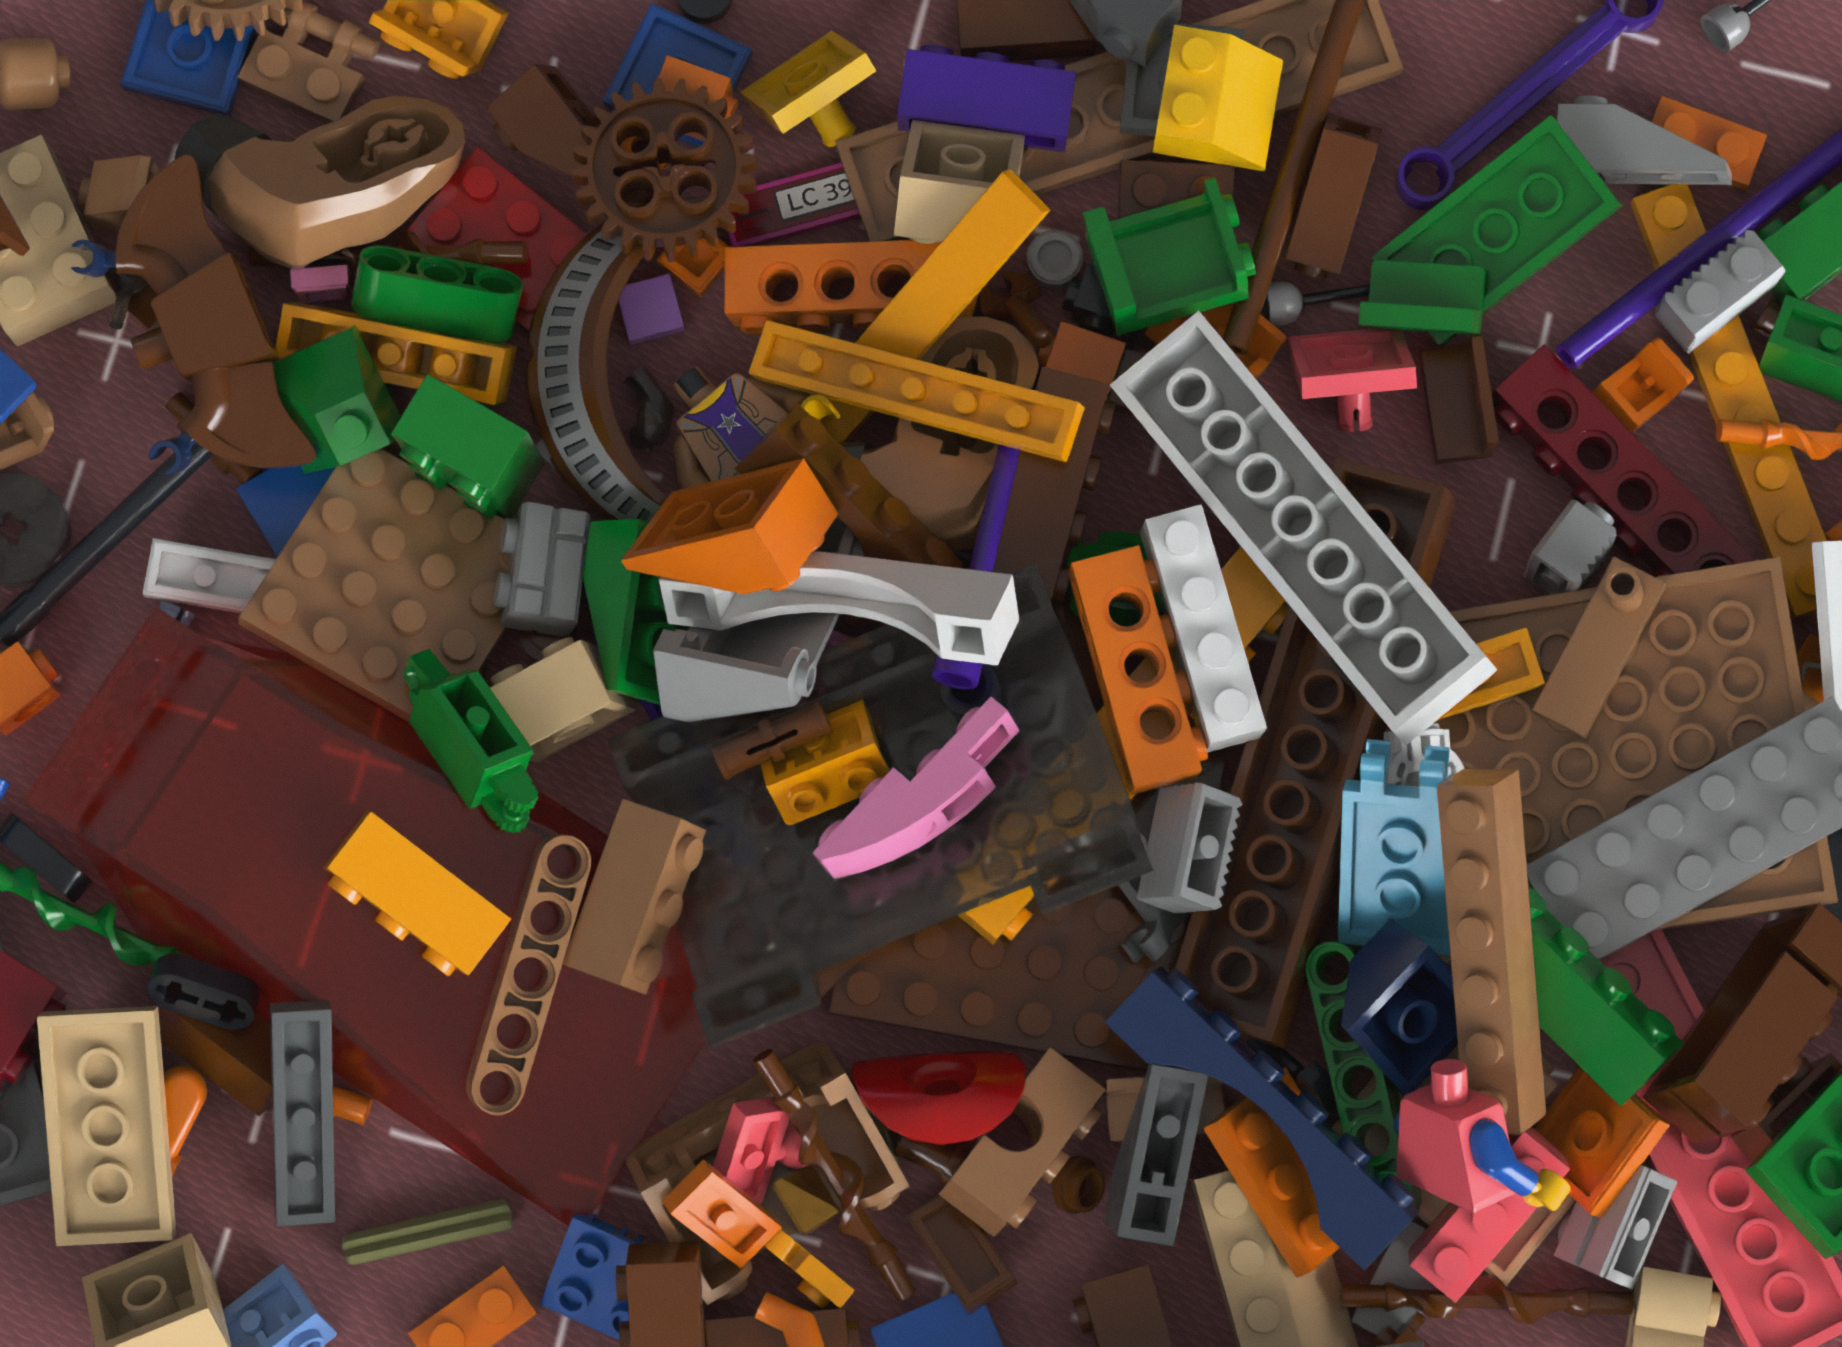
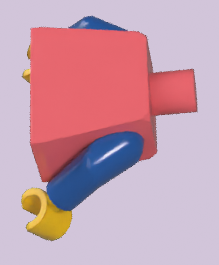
M1446 1059L1432 1064V1083L1406 1094L1400 1102V1111L1394 1121V1130L1399 1135L1397 1178L1472 1213L1480 1211L1513 1194L1523 1196L1524 1201L1530 1206L1540 1207L1544 1205L1548 1210L1556 1211L1570 1192V1185L1557 1173L1548 1169H1541L1537 1174L1534 1169L1516 1158L1509 1142L1504 1110L1500 1102L1468 1087L1467 1066L1463 1061Z

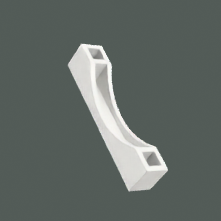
M821 551L811 552L800 568L799 578L789 587L777 592L766 589L749 594H740L664 577L659 578L668 624L722 631L749 621L778 615L812 612L848 614L877 620L902 629L927 644L942 659L997 666L1019 621L1012 574Z

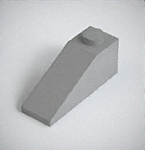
M1579 96L1574 98L1573 104H1558V123L1606 184H1732V172L1726 159L1616 104H1608L1606 98Z

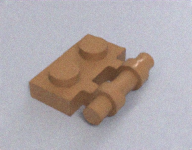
M302 0L303 10L301 12L287 7L284 8L288 26L282 37L267 30L266 35H258L237 78L240 84L329 124L349 113L365 81L361 73L347 67L353 54L372 61L379 50L380 41L363 34V27L348 20L341 24L317 13V6ZM309 33L333 44L327 58L302 47Z

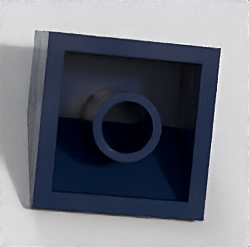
M1390 918L1350 960L1341 1026L1403 1096L1415 1091L1431 1074L1432 1064L1444 1060L1458 1045L1452 971L1429 944Z

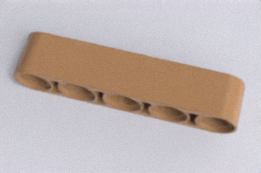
M553 835L542 840L532 855L466 1078L465 1089L469 1100L477 1108L490 1115H503L511 1112L519 1105L524 1096L591 868L589 849L581 840L573 836ZM564 844L574 852L576 865L568 876L558 878L549 871L547 857L555 846ZM543 901L552 902L559 912V922L556 928L547 934L536 932L530 921L533 908ZM533 957L541 964L543 970L542 979L534 989L521 990L515 984L513 977L514 969L522 959ZM518 1014L525 1022L526 1034L519 1044L512 1047L503 1046L497 1037V1026L505 1016ZM493 1071L504 1072L510 1083L506 1097L496 1103L485 1102L480 1093L482 1079Z

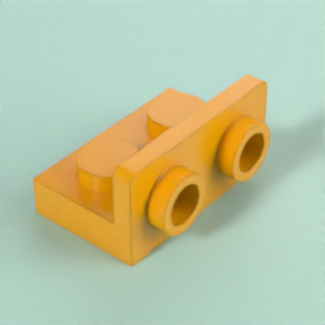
M863 699L826 714L833 729L832 734L823 735L786 752L787 758L775 763L772 758L761 763L766 788L787 825L796 824L860 798L864 789L873 780L880 777L884 778L890 772L881 753L871 715Z

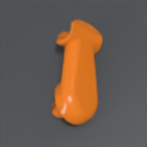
M181 1065L170 1067L164 1071L172 1177L182 1159V1155H179V1152L207 1099L208 1091L206 1082L198 1071Z

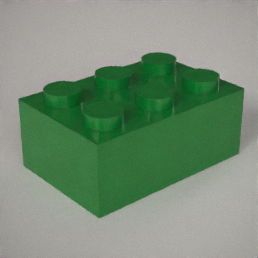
M428 374L391 433L402 448L399 455L408 461L407 466L416 472L415 475L441 491L445 486H451L457 490L456 494L464 499L463 503L491 520L496 513L505 518L512 519L545 464L528 431Z

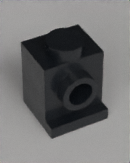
M1088 264L1082 280L1072 277L1062 309L1072 312V319L1081 322L1080 328L1111 338L1113 333L1116 334L1096 268L1094 265ZM1139 330L1121 335L1123 336L1122 342L1126 343L1125 349L1132 351Z

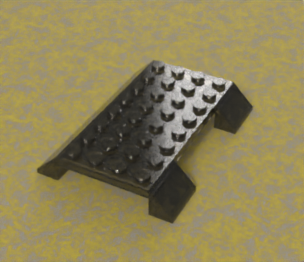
M1036 564L1011 573L1013 575L1019 621L998 666L987 664L996 674L1002 687L1000 704L1008 710L1020 730L984 768L996 788L972 811L948 830L923 846L891 862L861 873L834 879L825 871L813 855V851L819 846V840L824 831L832 823L844 820L859 804L860 798L796 824L787 825L766 788L761 764L725 780L714 758L711 746L721 744L758 727L757 721L769 716L772 721L813 703L816 699L820 700L826 714L863 699L871 715L879 747L889 769L891 770L894 767L906 779L911 781L916 776L917 767L923 758L931 751L941 749L956 734L960 719L949 711L941 696V684L932 677L937 654L927 644L902 629L887 624L824 650L816 665V679L809 697L802 696L798 704L793 707L694 722H683L663 716L607 739L623 789L635 803L682 818L706 830L702 841L703 854L698 866L690 873L682 895V912L676 925L698 989L692 992L691 995L707 1044L711 1049L821 1005L818 971L1008 894L1031 886L1042 915H1045L1154 871L1144 834L1082 672Z

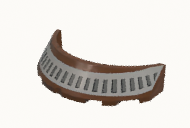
M708 196L682 199L688 203L696 204L704 201ZM649 202L644 203V204H641V205H638V206H635V207L639 208V207L645 206V205H647ZM602 223L585 236L563 259L537 303L527 341L531 354L529 363L525 366L527 395L533 422L538 425L543 441L551 455L549 460L562 480L570 484L593 509L606 518L605 520L641 519L649 522L667 499V496L644 472L627 445L614 412L607 371V349L612 318L627 280L644 256L643 244L636 243L629 253H623L621 247L622 235L618 234L613 239L605 242L601 233L604 224Z

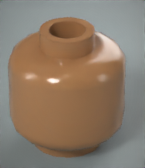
M46 36L1 39L0 104L2 107L9 111L52 108L59 99V89L70 88L68 56L57 55L55 45Z

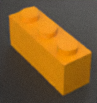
M366 811L323 866V868L334 875L328 882V886L353 905H356L362 897L381 911L374 921L401 941L410 933L426 945L427 948L421 956L448 977L455 968L462 974L469 976L511 921L510 917L371 811Z

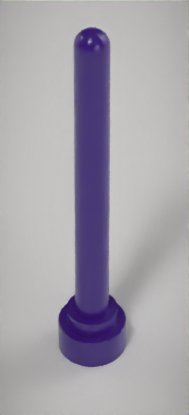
M998 445L969 567L970 570L993 571L1016 474L1020 451L1018 449ZM936 655L932 677L940 684L951 688L974 689L978 686L983 664L942 659Z

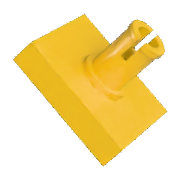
M831 30L740 93L751 111L782 134L810 117L821 135L824 145L834 147L836 146L835 141L850 137L856 131L854 123L850 121L837 98L875 73L876 69L866 52Z

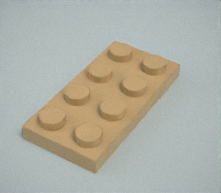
M158 1006L41 1012L37 1016L56 1246L173 1240L177 1232Z

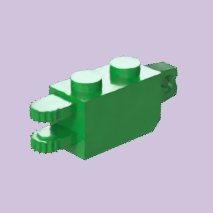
M430 649L409 656L407 660L408 665L403 672V678L410 688L408 697L413 705L408 722L469 810L482 805L492 821L497 822L496 826H499L500 830H505L506 833L512 832L514 834L515 832L520 833L521 829L525 830L530 819L529 809H533L538 799V791L535 789L536 785L531 784L532 779L526 772L534 750L477 670L467 669L457 674H450Z

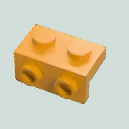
M387 0L384 8L374 11L368 22L382 30L380 37L386 43L403 51H411L413 48L430 58L428 65L433 70L446 77L458 79L459 76L465 77L481 71L509 13L488 0Z

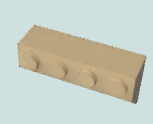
M1230 1171L1194 1180L1191 1183L1236 1347H1358L1347 1307L1340 1306L1341 1284L1333 1256L1328 1257L1312 1272L1296 1278Z

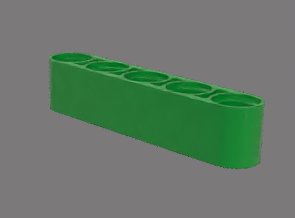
M1325 942L1316 946L1309 954L1306 962V975L1343 1135L1348 1132L1365 1146V1135L1371 1126L1376 1124L1383 1125L1390 1136L1388 1149L1378 1157L1372 1155L1368 1163L1384 1178L1390 1173L1397 1177L1399 1135L1394 1130V1121L1400 1111L1398 1090L1355 1041L1346 1042L1340 1036L1338 1024L1343 1016L1348 977L1342 983L1332 985L1325 975L1327 961L1332 956L1343 954L1350 966V960L1359 950L1338 942ZM1369 1067L1376 1077V1087L1370 1097L1362 1100L1354 1094L1351 1081L1358 1069ZM1401 1180L1415 1195L1416 1199L1411 1204L1419 1210L1422 1203L1421 1189Z

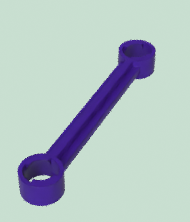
M1604 0L1601 8L1437 147H1420L1407 153L1402 159L1395 177V188L1400 199L1409 207L1417 210H1430L1449 195L1456 173L1622 32L1638 33L1649 28L1656 20L1664 0H1646L1648 4L1647 13L1640 18L1628 17L1621 13L1615 5V0ZM1425 161L1433 163L1439 168L1436 171L1440 180L1437 193L1422 196L1416 194L1407 186L1406 180L1412 171L1411 164Z

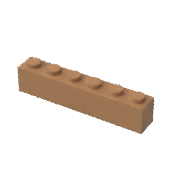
M1463 769L1437 785L1459 1060L1466 1063L1468 1087L1497 1099L1504 1110L1508 1134L1521 1135L1546 1115L1519 770Z

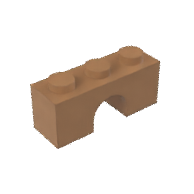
M1050 1047L1026 1077L1025 1091L1012 1112L1026 1125L1030 1134V1148L1020 1152L1008 1151L983 1135L938 1195L993 1237L1000 1232L1007 1222L1017 1229L1037 1202L1035 1198L1029 1195L1032 1188L1040 1178L1048 1184L1052 1182L1070 1158L1061 1149L1073 1134L1083 1140L1103 1113L1094 1105L1106 1089Z

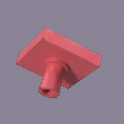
M1372 328L1288 336L1289 360L1302 399L1336 396V427L1341 431L1354 432V410L1355 419L1359 421L1360 432L1368 430L1373 426L1370 393L1417 388L1416 365L1402 330Z

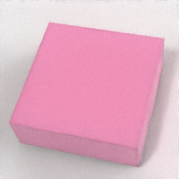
M347 265L303 268L302 270L290 269L291 289L300 302L319 303L345 301L352 298L354 278Z

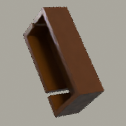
M1821 903L1766 922L1682 1040L1685 1044L1668 1060L1642 1098L1694 1143L1717 1136L1723 1138L1731 1132L1742 1129L1751 1130L1756 1127L1771 1108V1103L1767 1099L1776 1086L1787 1082L1799 1069L1802 1058L1798 1055L1808 1040L1812 1041L1817 1038L1832 1021L1833 1014L1829 1010L1838 999L1836 994L1840 997L1842 996V922Z

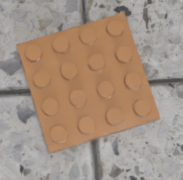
M380 448L334 469L239 616L238 625L408 722L413 705L408 697L410 688L403 678V672L408 665L407 660L409 656L430 649L450 674H457L467 669L480 672L507 629L501 625L503 607L494 606L493 598L499 572L507 573L510 553L500 552V540L505 519L496 514L492 520L465 505L463 503L464 499L459 497L453 489L445 486L441 491L415 475L416 472L409 468L407 463Z

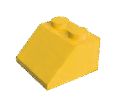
M1174 25L1152 153L1265 171L1283 60L1232 34Z

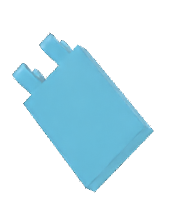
M1367 739L1366 754L1362 753L1361 781L1346 779L1342 794L1338 943L1365 946L1391 918L1429 944L1436 954L1451 956L1437 785L1447 779L1450 749L1449 747L1425 746L1424 760L1421 759L1419 787L1387 784L1391 741Z

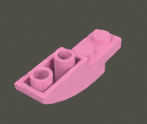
M990 697L981 707H974L963 716L957 726L956 734L941 749H935L923 758L917 767L916 776L911 781L906 779L894 767L884 778L880 777L873 780L862 792L859 804L844 820L832 823L824 831L819 840V846L813 851V855L825 871L834 879L891 862L923 846L948 830L972 811L996 788L984 768L1020 731L1008 710L993 697Z

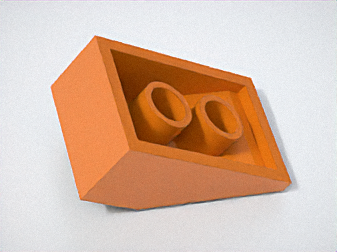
M802 458L671 492L623 556L621 562L626 570L740 594H749L766 589L777 592L789 587L799 578L800 568L811 552L822 545L825 540L824 534L837 517L838 512L807 462Z

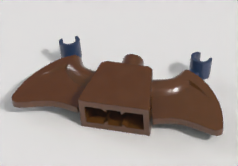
M182 155L157 173L134 199L121 224L116 251H109L102 244L83 239L72 244L73 248L90 250L93 253L90 265L85 268L71 267L74 272L97 278L106 274L109 268H116L117 274L142 277L151 286L157 296L150 302L160 327L131 338L135 355L143 370L174 359L180 375L188 381L193 380L195 406L190 415L180 425L184 431L177 438L166 439L154 444L149 451V459L158 458L169 447L175 452L176 462L165 474L168 475L182 471L189 466L192 459L191 447L197 442L209 452L225 460L250 467L286 468L310 464L316 459L317 453L309 439L291 418L279 396L273 363L279 360V357L239 260L225 250L209 226L203 206L200 174L196 160L190 155Z

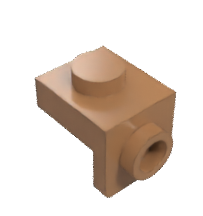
M34 392L0 424V470L42 453L54 432L52 412L44 399L36 397Z

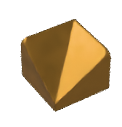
M806 1166L774 1182L775 1186L773 1188L801 1235L803 1233L805 1236L842 1214L816 1169L812 1166Z

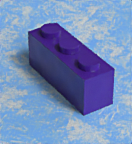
M922 45L920 50L907 49L897 113L898 130L910 131L912 120L1025 135L1024 147L1065 153L1076 72L1067 71L1063 64L1050 60H1035L1032 62V66L1009 63L1008 57L991 52H981L976 54V58L953 55V50L939 45Z

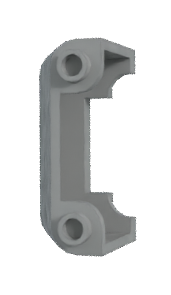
M838 517L835 518L825 532V540L822 545L815 550L864 557L862 547L855 534ZM812 612L778 615L749 621L722 631L698 627H689L688 631L663 629L653 649L662 715L665 718L678 721L694 722L797 705L802 696L809 697L813 690L816 679V665L840 614Z

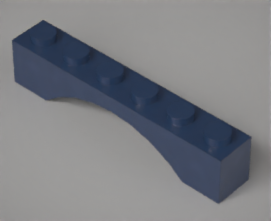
M1162 966L1153 970L1105 1023L1146 1063L1178 1066L1209 1075L1239 1090L1266 1111L1289 1138L1306 1168L1317 1200L1321 1230L1365 1271L1418 1214L1419 1210L1411 1204L1416 1199L1413 1192L1395 1175L1390 1173L1384 1178L1368 1163L1372 1158L1371 1153L1357 1138L1348 1132L1341 1137L1324 1121L1329 1116L1328 1112L1314 1097L1305 1091H1302L1299 1095L1292 1091L1281 1080L1285 1072L1272 1057L1262 1050H1259L1256 1054L1252 1053L1238 1039L1242 1031L1230 1017L1219 1009H1216L1211 1014L1195 998L1199 990L1182 972L1173 968L1168 973Z

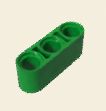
M369 246L363 249L359 255L351 307L360 316L374 321L497 343L504 342L513 335L523 283L516 274L498 267L388 246Z

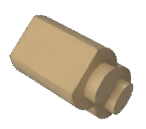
M1642 1267L1633 1287L1632 1315H1629V1326L1624 1347H1704L1707 1326H1716L1721 1305V1293L1712 1291L1713 1279Z

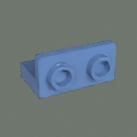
M284 1264L280 1265L223 1309L231 1347H325L337 1335L333 1326L319 1313L294 1274Z

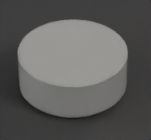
M1045 231L1036 236L1028 247L1027 269L1030 276L1042 287L1048 289L1067 287L1072 277L1078 278L1083 264L1082 248L1079 242L1065 231Z

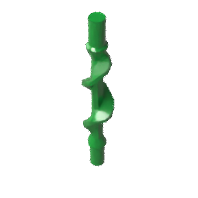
M4 863L0 864V892L11 891L33 902L43 921L56 931H65L82 925L108 938L117 957L133 966L150 964L154 966L156 960L166 954L186 955L178 951L176 946L158 945L115 925L116 904L107 902L98 911L88 912L42 890L37 874L33 869L21 867L12 870Z

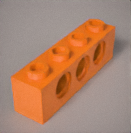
M913 240L725 247L724 314L734 327H740L741 332L748 334H762L766 320L784 325H796V328L811 332L827 331L830 329V323H852L853 328L866 330L893 299L884 295V288L887 282L899 275L911 278L942 242L922 244ZM851 278L855 281L853 291L846 298L834 300L828 297L829 288L837 279ZM784 280L798 281V290L790 300L784 302L773 300V291L780 282Z
M1138 545L1072 562L1068 571V577L1129 795L1197 778L1202 771L1200 761L1208 760L1207 748L1200 727L1190 728L1185 705L1192 704L1191 691L1184 670L1174 671L1169 650L1176 648V639L1168 614L1161 616L1158 614L1153 594L1161 592L1153 559L1143 560L1140 546ZM1119 600L1129 601L1137 607L1140 621L1133 626H1120L1111 619L1109 606ZM1132 656L1146 657L1154 665L1155 678L1145 683L1133 681L1125 672L1124 662ZM1150 711L1164 714L1171 725L1170 735L1162 739H1154L1147 736L1140 726V717Z

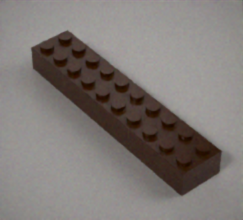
M1336 457L1332 467L1334 474L1430 588L1456 507L1457 500L1445 485ZM1290 605L1259 699L1267 729L1259 739L1246 742L1230 791L1231 795L1240 798L1243 805L1237 808L1240 817L1235 819L1238 828L1233 830L1236 839L1230 842L1234 850L1228 853L1231 861L1226 864L1229 872L1224 875L1226 884L1221 887L1224 895L1219 898L1222 906L1217 910L1192 912L1175 969L1182 972L1198 988L1199 993L1195 998L1211 1014L1216 1009H1219L1241 1029L1242 1034L1240 1036L1285 1050L1287 1049L1308 981L1306 962L1309 954L1320 943L1340 879L1343 788L1346 779L1361 781L1362 753L1366 754L1367 739L1383 741L1384 732L1387 728V724Z

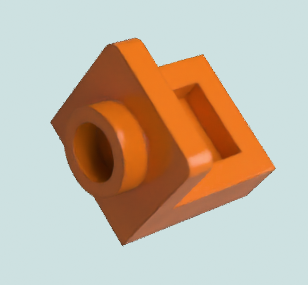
M1656 337L1636 357L1601 382L1592 393L1633 433L1667 407L1694 380V376L1661 338Z

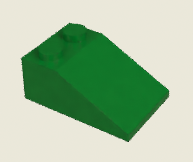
M641 519L591 521L583 581L607 690L660 705L653 649L663 629L688 631L690 626L668 624L659 576L626 570L621 562L623 556L649 522Z

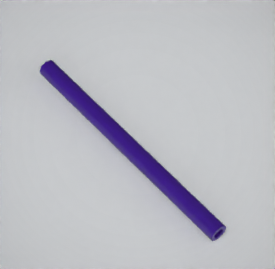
M1842 128L1557 345L1556 352L1561 361L1571 369L1576 368L1658 305L1665 292H1671L1674 285L1679 286L1683 278L1688 279L1692 271L1697 272L1701 264L1706 265L1710 257L1715 258L1718 251H1723L1727 244H1732L1735 238L1741 237L1745 230L1754 231L1839 166L1842 163Z

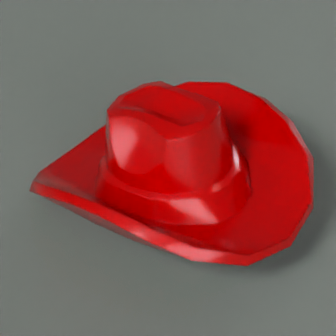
M957 1051L898 1055L853 1062L851 1082L863 1105L887 1128L910 1140L946 1145L970 1141L992 1131L1009 1117L1025 1091L1026 1065L1015 1053Z

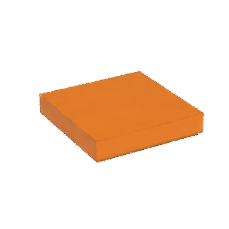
M1579 1066L1548 1108L1546 1115L1540 1119L1534 1129L1566 1154L1570 1170L1563 1179L1571 1187L1568 1194L1589 1214L1602 1219L1669 1128L1670 1124L1637 1094L1620 1106Z

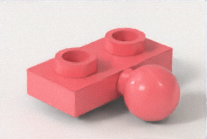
M773 1097L733 1103L713 1164L717 1171L759 1204L763 1203L776 1161L783 1167L793 1170L809 1165L800 1164L798 1156L802 1143L801 1137L793 1123H789L790 1118L788 1114L773 1102Z

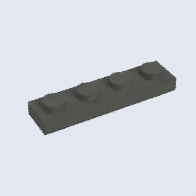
M329 1000L270 1003L274 1210L276 1225L279 1227L335 1222L332 1021Z

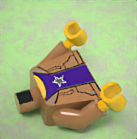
M695 366L683 374L673 385V389L690 407V410L676 422L680 435L675 440L672 449L677 484L681 489L739 475L740 473L735 467L756 441L797 403L809 415L818 420L826 415H832L839 419L840 414L823 395L811 396L805 392L760 381L754 377L746 379L737 372L716 387L701 368Z

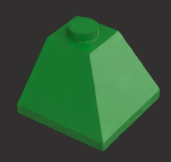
M355 325L273 362L278 392L282 403L317 453L316 459L312 463L301 465L304 474L344 465L387 446L395 440L391 433L401 416Z

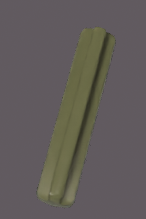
M500 1198L345 1234L342 1237L343 1254L348 1264H362L510 1230L514 1226V1217L510 1202L507 1199Z

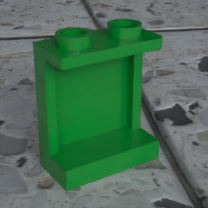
M1215 177L1204 180L1205 192L1200 196L1109 221L1104 206L1082 212L1087 244L1117 336L1193 315L1198 310L1203 312L1249 298L1247 277L1256 274L1252 253L1247 241L1237 244L1232 229L1240 225L1237 209L1231 193L1221 195Z

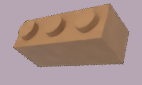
M622 799L567 947L563 965L646 995L650 982L660 972L663 961L662 950L670 928L681 915L683 908L682 895L691 871L698 866L703 854L702 841L706 830L682 818Z

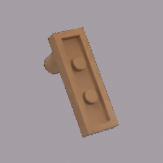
M1613 557L1532 709L1533 713L1586 739L1667 587L1666 582Z

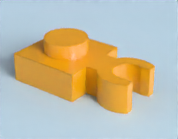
M780 1229L764 1245L804 1278L797 1286V1289L823 1310L830 1302L841 1308L855 1291L783 1230Z

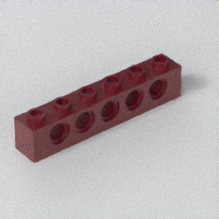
M1545 344L1494 390L1492 400L1496 422L1512 436L1520 433L1534 448L1531 451V455L1536 463L1553 477L1559 473L1574 489L1571 492L1574 500L1582 505L1587 501L1592 502L1609 513L1615 521L1612 526L1616 530L1614 541L1616 545L1631 558L1639 555L1654 571L1651 574L1652 576L1660 577L1697 571L1702 568H1715L1757 561ZM1547 405L1557 407L1563 412L1566 425L1559 429H1551L1544 426L1538 418L1537 410ZM1583 446L1596 447L1605 457V467L1598 470L1586 468L1580 463L1577 450ZM1625 486L1638 489L1644 496L1645 508L1632 511L1623 507L1618 500V489ZM1663 527L1677 529L1684 537V550L1671 552L1663 548L1658 540V530Z

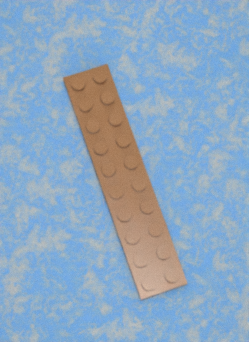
M1262 0L1192 24L1244 29V41L1283 60L1274 117L1299 109L1335 0ZM1378 0L1364 1L1333 97L1402 74L1403 66ZM1107 51L1065 65V70L1076 72L1065 153L1023 147L1020 179L1037 196L1119 169L1120 160L1143 161L1161 155L1152 153L1154 136L1120 133L1127 59L1117 58ZM898 121L835 141L836 150L868 242L908 239V237L894 236L900 174L910 131L898 130Z

